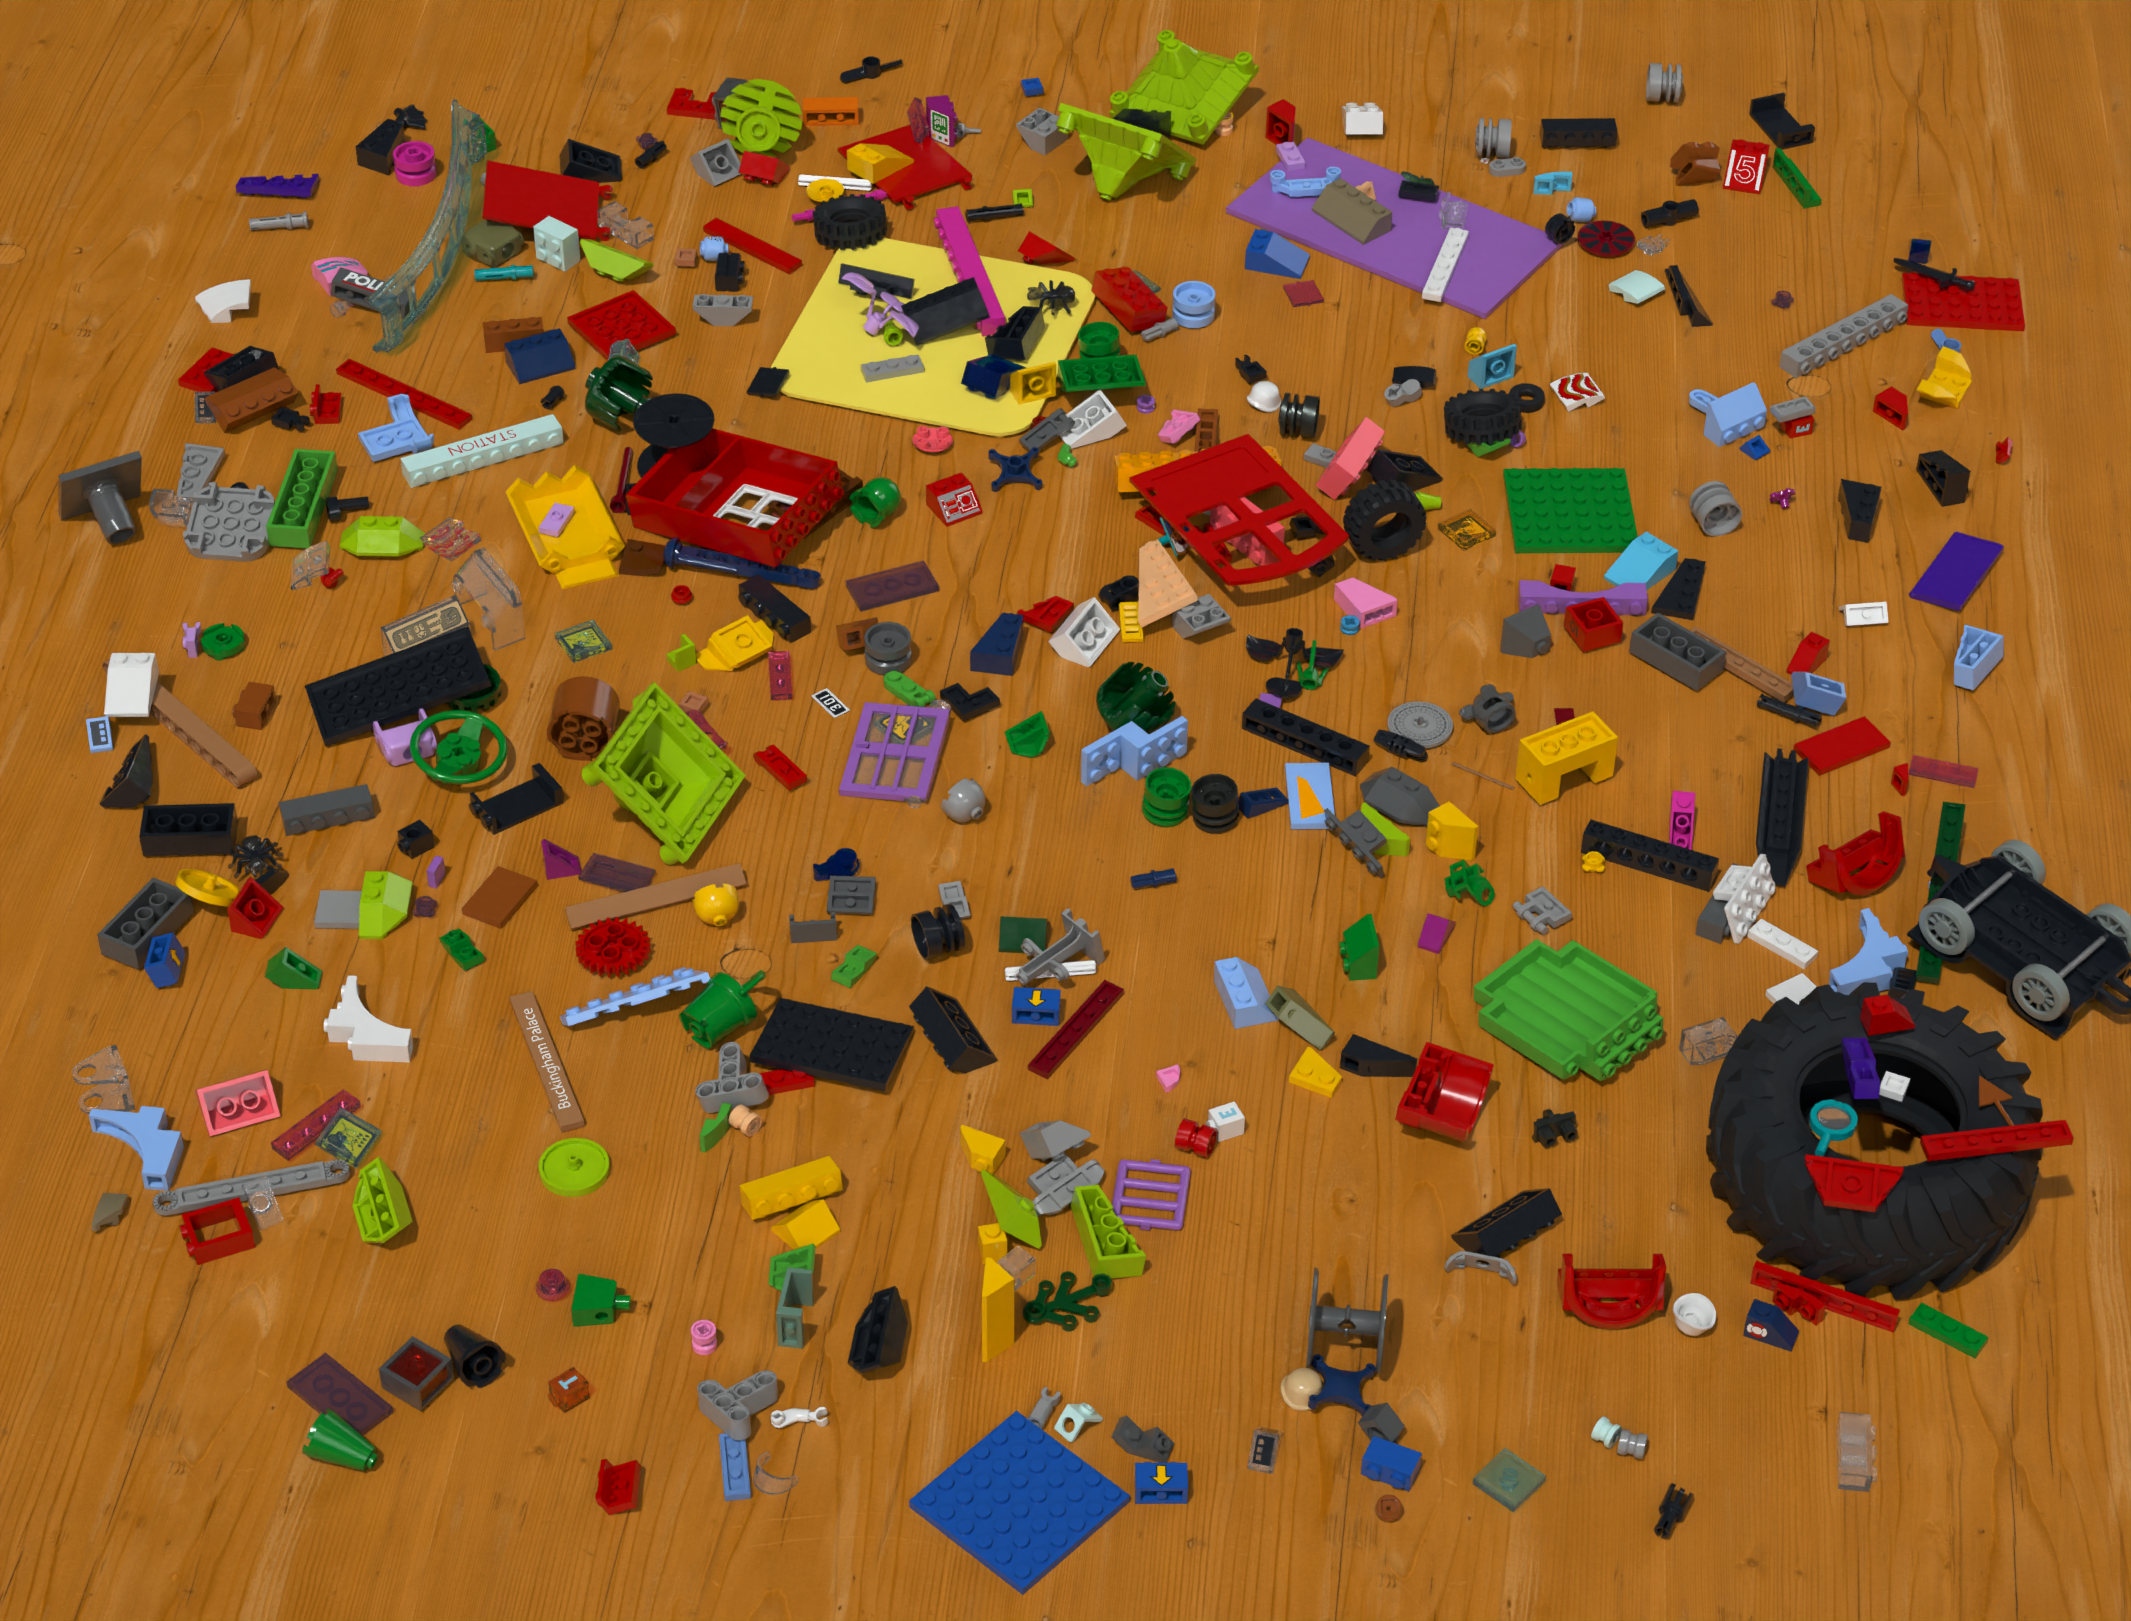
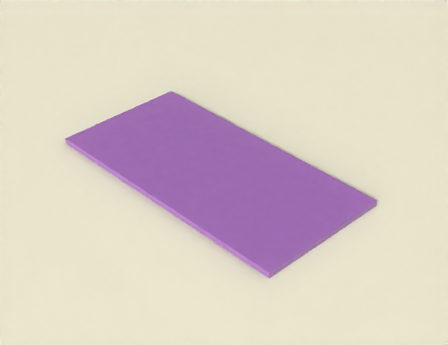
M1310 138L1305 139L1297 146L1306 162L1305 169L1287 171L1282 161H1280L1226 207L1227 214L1420 293L1423 292L1450 227L1469 231L1468 239L1441 301L1483 319H1486L1564 245V243L1557 244L1542 230L1441 190L1438 192L1436 202L1399 197L1398 194L1402 180L1421 182ZM1338 167L1341 169V179L1354 187L1361 186L1366 181L1372 182L1376 196L1375 201L1392 211L1391 231L1363 245L1312 211V206L1319 196L1289 197L1288 194L1283 192H1272L1270 173L1273 170H1281L1285 172L1286 180L1326 177L1327 168Z

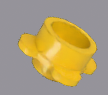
M1588 852L1582 857L1584 861L1582 869L1584 871H1604L1603 862L1605 858L1599 852Z

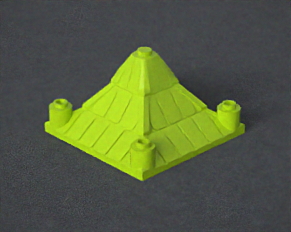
M1163 30L1157 36L1160 49L1143 69L1139 77L1136 78L1126 92L1116 91L1111 95L1112 109L1109 112L1110 117L1114 118L1123 109H1143V111L1147 112L1157 110V112L1171 111V135L1204 145L1259 72V67L1254 64L1252 55L1248 52H1240L1234 59L1224 58L1220 55L1192 48L1176 39L1173 31Z
M1060 103L1058 109L1060 115L1056 127L1059 128V132L1069 135V132H1074V129L1080 134L1079 138L1092 162L1097 192L1101 194L1100 197L1109 201H1111V198L1116 199L1133 187L1137 181L1159 173L1165 168H1171L1172 178L1182 181L1183 178L1187 179L1191 166H1194L1197 159L1160 133Z
M655 682L651 683L644 692L633 699V709L614 733L613 737L596 760L582 769V778L586 784L597 786L604 782L613 791L618 805L637 815L665 843L660 848V856L668 865H674L679 861L684 863L689 859L746 776Z

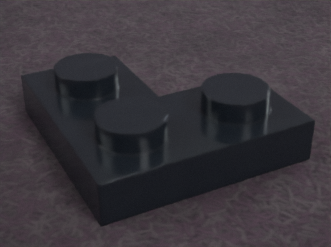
M959 683L940 690V698L963 721L1000 705V698L989 687L973 694H969Z

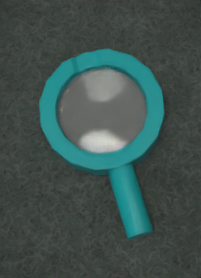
M1831 1099L1823 1100L1815 1104L1811 1109L1810 1127L1816 1135L1821 1137L1815 1150L1816 1156L1824 1157L1830 1141L1846 1140L1854 1134L1858 1117L1850 1105Z

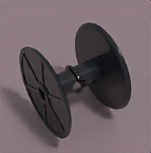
M664 394L646 401L637 409L633 418L634 429L640 438L651 444L644 449L638 458L637 470L641 478L671 448L693 445L704 439L711 432L715 418L713 410L705 401L688 394Z

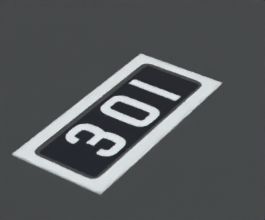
M827 688L811 695L834 718L850 711Z

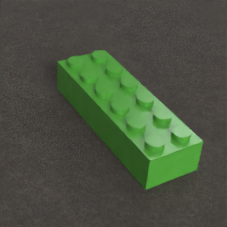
M294 450L266 525L269 546L310 549L326 505V498L329 497L338 472L335 451Z

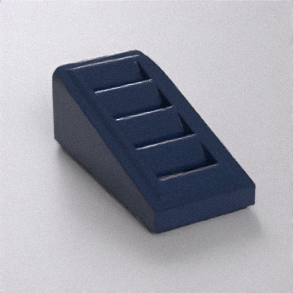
M1277 787L1242 792L1238 800L1239 810L1246 818L1258 816L1288 803V799Z

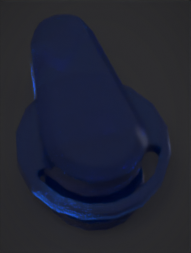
M842 848L834 855H831L827 862L820 865L813 864L814 880H828L830 876L855 875L860 867L856 852L850 848ZM856 862L857 867L854 870V863Z

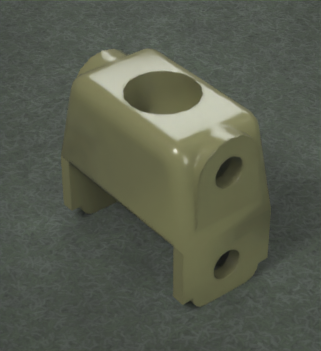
M484 220L475 225L462 238L463 251L467 257L492 267H496L521 251V246L524 244L521 233L510 224L491 220Z

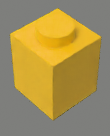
M999 1223L978 1226V1248L983 1264H985L986 1257L992 1258L995 1262L1007 1260V1238L1005 1231L1001 1230Z

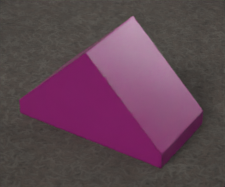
M546 839L541 841L547 880L575 876L582 872L578 856Z
M1428 913L1417 947L1439 954L1456 922Z

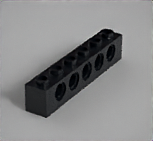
M1255 698L1243 712V730L1319 762L1329 763V766L1355 777L1369 762L1370 745Z
M1591 819L1583 833L1581 853L1583 854L1592 851L1599 852L1606 861L1707 892L1710 891L1716 879L1719 858Z

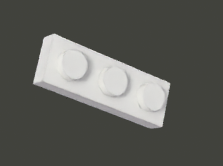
M1760 919L1748 930V938L1802 969H1806L1818 956V950L1763 919Z

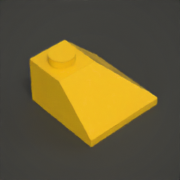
M1055 362L1017 370L1010 375V392L1018 405L1056 396Z

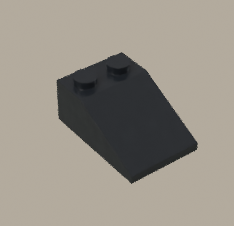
M571 139L567 140L559 155L561 175L599 183L621 181L619 155Z
M1379 449L1367 468V471L1372 475V479L1376 482L1380 480H1385V482L1388 480L1401 481L1413 491L1439 483L1443 479L1421 456Z

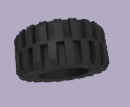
M1380 480L1376 484L1371 483L1364 490H1359L1357 492L1358 495L1351 498L1350 505L1345 509L1343 517L1344 530L1349 534V539L1356 550L1362 556L1371 560L1379 559L1380 561H1385L1387 558H1397V555L1401 553L1404 555L1410 547L1413 548L1416 545L1417 539H1421L1423 535L1422 530H1425L1427 516L1423 505L1414 491L1401 481L1388 480L1385 482V480ZM1396 513L1394 518L1387 524L1373 528L1382 517Z

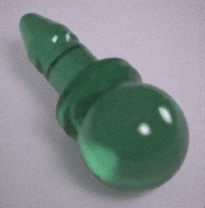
M1401 172V175L1411 182L1435 185L1431 178H1424V176L1419 178L1409 172Z

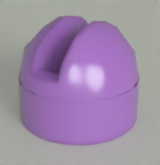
M1521 431L1518 434H1513L1510 445L1520 447L1525 444V434Z

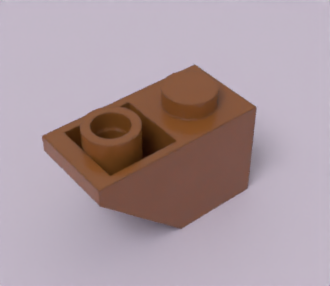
M878 618L836 625L839 646L845 651L865 647L864 635L871 626L878 624Z

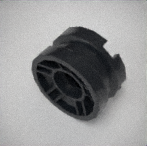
M1562 213L1551 217L1545 226L1546 235L1557 244L1566 243L1575 232L1574 222Z

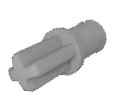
M1174 318L1162 323H1155L1154 327L1142 331V339L1150 341L1159 336L1162 338L1166 333L1177 330L1178 323Z

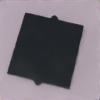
M760 367L747 390V394L760 397H777L790 373L789 370L777 369L776 367Z

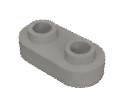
M1519 157L1496 159L1489 164V173L1495 177L1520 175L1526 169V162Z

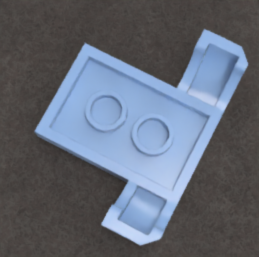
M405 394L387 398L393 423L358 433L359 441L373 462L408 451H412L414 454L431 449L434 443V434H429V436L426 434L412 411L409 396Z

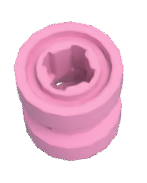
M709 1320L695 1322L691 1327L693 1351L699 1355H709L717 1348L715 1324Z

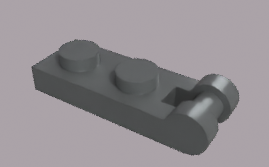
M1059 408L1019 439V443L1028 452L1033 447H1037L1040 451L1064 431L1070 430L1074 426L1075 421L1071 417H1067L1066 412Z

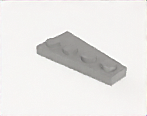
M185 443L181 478L179 479L176 495L177 502L193 504L192 496L194 492H199L209 485L208 483H210L225 456L224 448Z

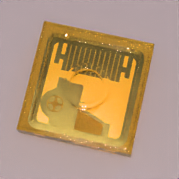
M1471 509L1438 523V530L1463 551L1496 536V530Z

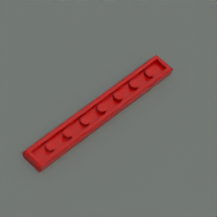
M348 359L336 368L338 375L386 397L399 394L408 395L412 409L458 430L472 420V414L351 359Z

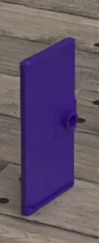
M1954 532L1911 590L1909 596L1912 599L1953 610H1961L2004 550V546L1964 533Z

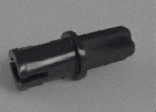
M659 141L651 148H646L643 154L635 158V164L642 169L649 162L655 161L657 156L667 149L665 142Z

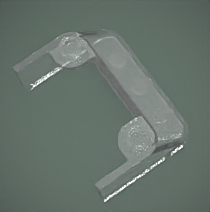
M484 547L475 550L453 576L451 584L455 591V599L459 605L474 600L482 609L483 616H481V622L485 628L491 631L493 649L496 651L525 639L521 595L516 584Z

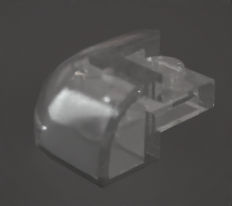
M153 489L149 501V509L153 518L158 523L168 527L187 528L193 506L192 497H176L174 490Z

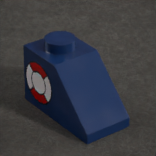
M1754 1299L1746 1318L1743 1336L1792 1352L1799 1330L1778 1306Z

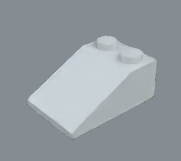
M1099 390L1066 414L1067 417H1071L1075 421V424L1070 430L1064 431L1059 436L1065 444L1070 445L1071 449L1111 438L1127 425L1102 391Z
M155 653L111 654L107 674L105 717H149L159 676Z

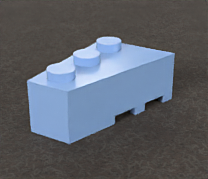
M1965 624L1961 644L1954 662V685L1974 690L2002 659L2004 636Z

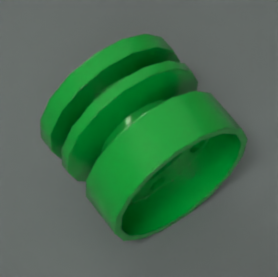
M1093 322L1079 330L1080 359L1121 356L1119 330L1115 325L1107 322Z
M1169 767L1158 768L1150 772L1145 780L1142 801L1144 817L1151 823L1164 827L1175 826L1183 822L1188 814L1191 795V781L1184 772Z

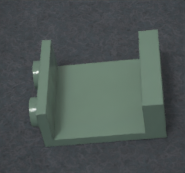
M787 1267L776 1312L778 1346L803 1349L805 1341L803 1309L793 1308V1304L813 1306L812 1270Z

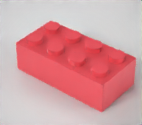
M1365 417L1345 439L1316 483V486L1333 500L1340 494L1344 496L1350 488L1349 484L1354 485L1361 476L1358 473H1362L1367 467L1368 463L1366 461L1369 462L1375 455L1374 449L1377 450L1382 444L1383 440L1381 437L1385 431Z
M1245 497L1241 498L1242 502L1253 513L1263 512ZM1219 506L1210 510V524L1214 530L1239 521L1226 506ZM1278 522L1268 525L1267 527L1284 544L1285 527ZM1252 533L1226 541L1259 566L1279 562Z

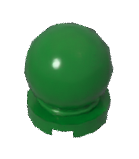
M885 477L869 480L863 488L857 489L849 497L852 502L850 510L861 524L866 522L871 525V528L877 527L887 516L894 514L899 507L901 492L898 485Z

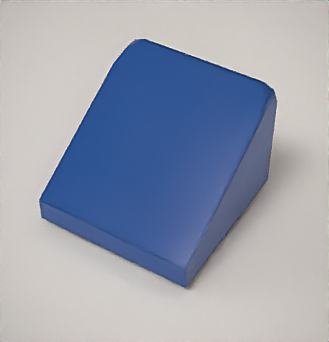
M1760 435L1745 442L1739 448L1754 460L1770 452V449Z

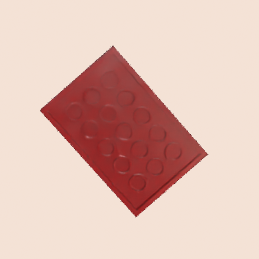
M1913 272L1902 273L1904 302L1908 304L1906 325L2024 332L2025 320L2019 279L1956 276L1975 282L1974 289L1968 291L1964 287L1955 284L1940 288L1939 280Z

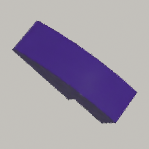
M1842 1038L1844 1063L1854 1099H1879L1880 1079L1875 1070L1876 1059L1867 1038Z

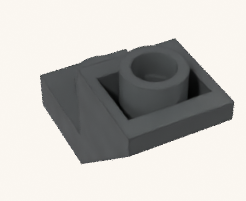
M1127 1415L1119 1418L1111 1436L1128 1454L1159 1463L1167 1461L1174 1442L1159 1427L1143 1432Z

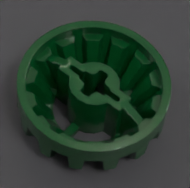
M483 664L491 686L446 703L454 710H472L474 713H477V709H482L484 712L487 711L489 705L493 706L498 702V698L502 693L498 672L491 666Z

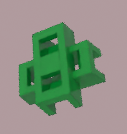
M1463 859L1449 866L1450 876L1444 878L1445 888L1449 897L1456 895L1459 899L1461 898V893L1468 890L1480 905L1488 906L1492 903L1495 895L1494 888L1481 875L1484 869L1476 863L1470 866ZM1488 889L1489 897L1486 901H1483L1482 892Z

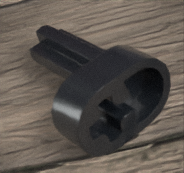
M368 496L339 500L337 497L326 498V510L330 522L341 521L340 511L369 508Z

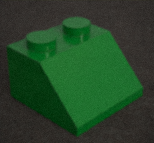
M1372 914L1365 915L1343 932L1342 941L1339 942V954L1344 956L1342 958L1343 971L1347 972L1349 981L1377 979L1379 943Z

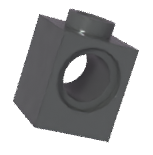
M1388 1403L1370 1406L1358 1422L1370 1440H1372L1373 1436L1393 1443L1398 1440V1434L1405 1427Z

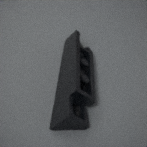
M1672 265L1668 267L1669 269H1665L1664 272L1680 316L1688 315L1692 327L1713 326V322L1680 272L1678 265Z

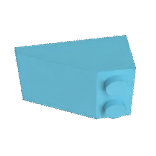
M1645 532L1630 543L1605 573L1603 579L1615 586L1623 583H1646V590H1648L1676 570L1678 550L1650 533Z

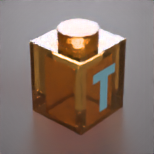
M574 1367L548 1382V1398L554 1407L558 1406L564 1413L590 1399L588 1381Z

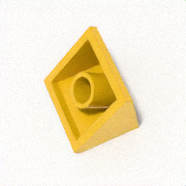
M824 1199L807 1202L771 1226V1231L792 1249H798L810 1244H814L816 1246L815 1249H817L840 1233V1228Z

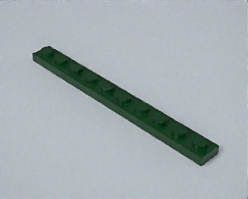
M1943 801L1935 855H1941L1957 862L1966 804ZM1939 875L1936 878L1931 877L1928 901L1945 883ZM1920 946L1916 981L1939 984L1942 959L1923 946Z

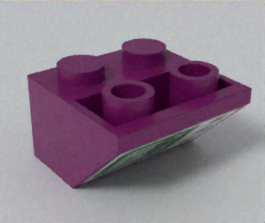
M948 95L926 97V128L929 137L934 141L954 147V139H957V130L954 128V124H957V115L954 112L953 102H950Z

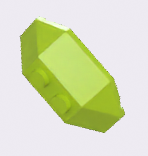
M581 239L580 241L590 267L597 269V273L601 275H613L614 280L624 282V279L632 280L654 266L652 262L594 240Z
M360 516L342 532L340 549L356 556H402L415 550H423L426 536L423 531L403 517Z
M365 872L359 904V939H383L389 931L393 930L407 918L413 887L412 881L395 872Z
M377 1157L359 1171L358 1178L360 1180L356 1187L352 1205L362 1241L365 1243H385L413 1222L401 1184L384 1161Z

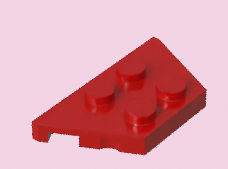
M1805 1154L1804 1161L1824 1206L1876 1212L1903 1176L1904 1167L1807 1154Z

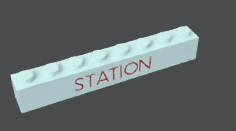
M551 414L400 458L402 474L409 486L413 488L563 444L562 427L555 416Z

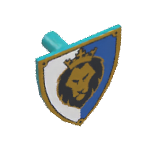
M1161 517V523L1167 534L1158 539L1162 546L1170 543L1175 556L1187 552L1190 545L1164 517ZM1187 526L1182 527L1185 532L1189 531Z

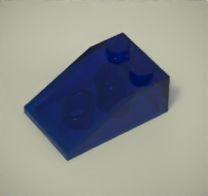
M991 354L967 361L961 384L967 386V389L970 391H980L985 393L984 396L996 399V397L1004 395L1010 389V375L1017 370L1026 369V367Z

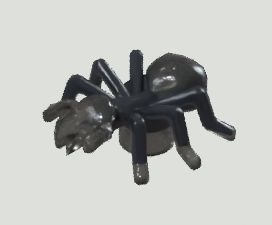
M1050 280V291L1047 290L1043 282H1040L1038 287L1028 288L1027 300L1040 299L1039 307L1042 308L1044 301L1048 300V308L1051 309V315H1055V311L1061 310L1063 307L1069 314L1071 313L1067 303L1075 301V291L1072 287L1065 286L1064 282L1061 281L1057 288L1053 289V281Z
M252 835L243 840V847L240 845L235 846V851L230 853V856L233 857L232 863L228 865V868L231 869L237 863V872L234 878H238L241 874L242 864L245 863L248 864L245 866L246 875L249 874L250 869L252 875L257 877V873L262 876L264 867L268 870L266 858L277 868L282 867L281 864L276 862L272 854L267 853L268 851H272L277 857H284V854L274 848L278 846L277 842L271 843L268 838H265L262 842L259 836Z

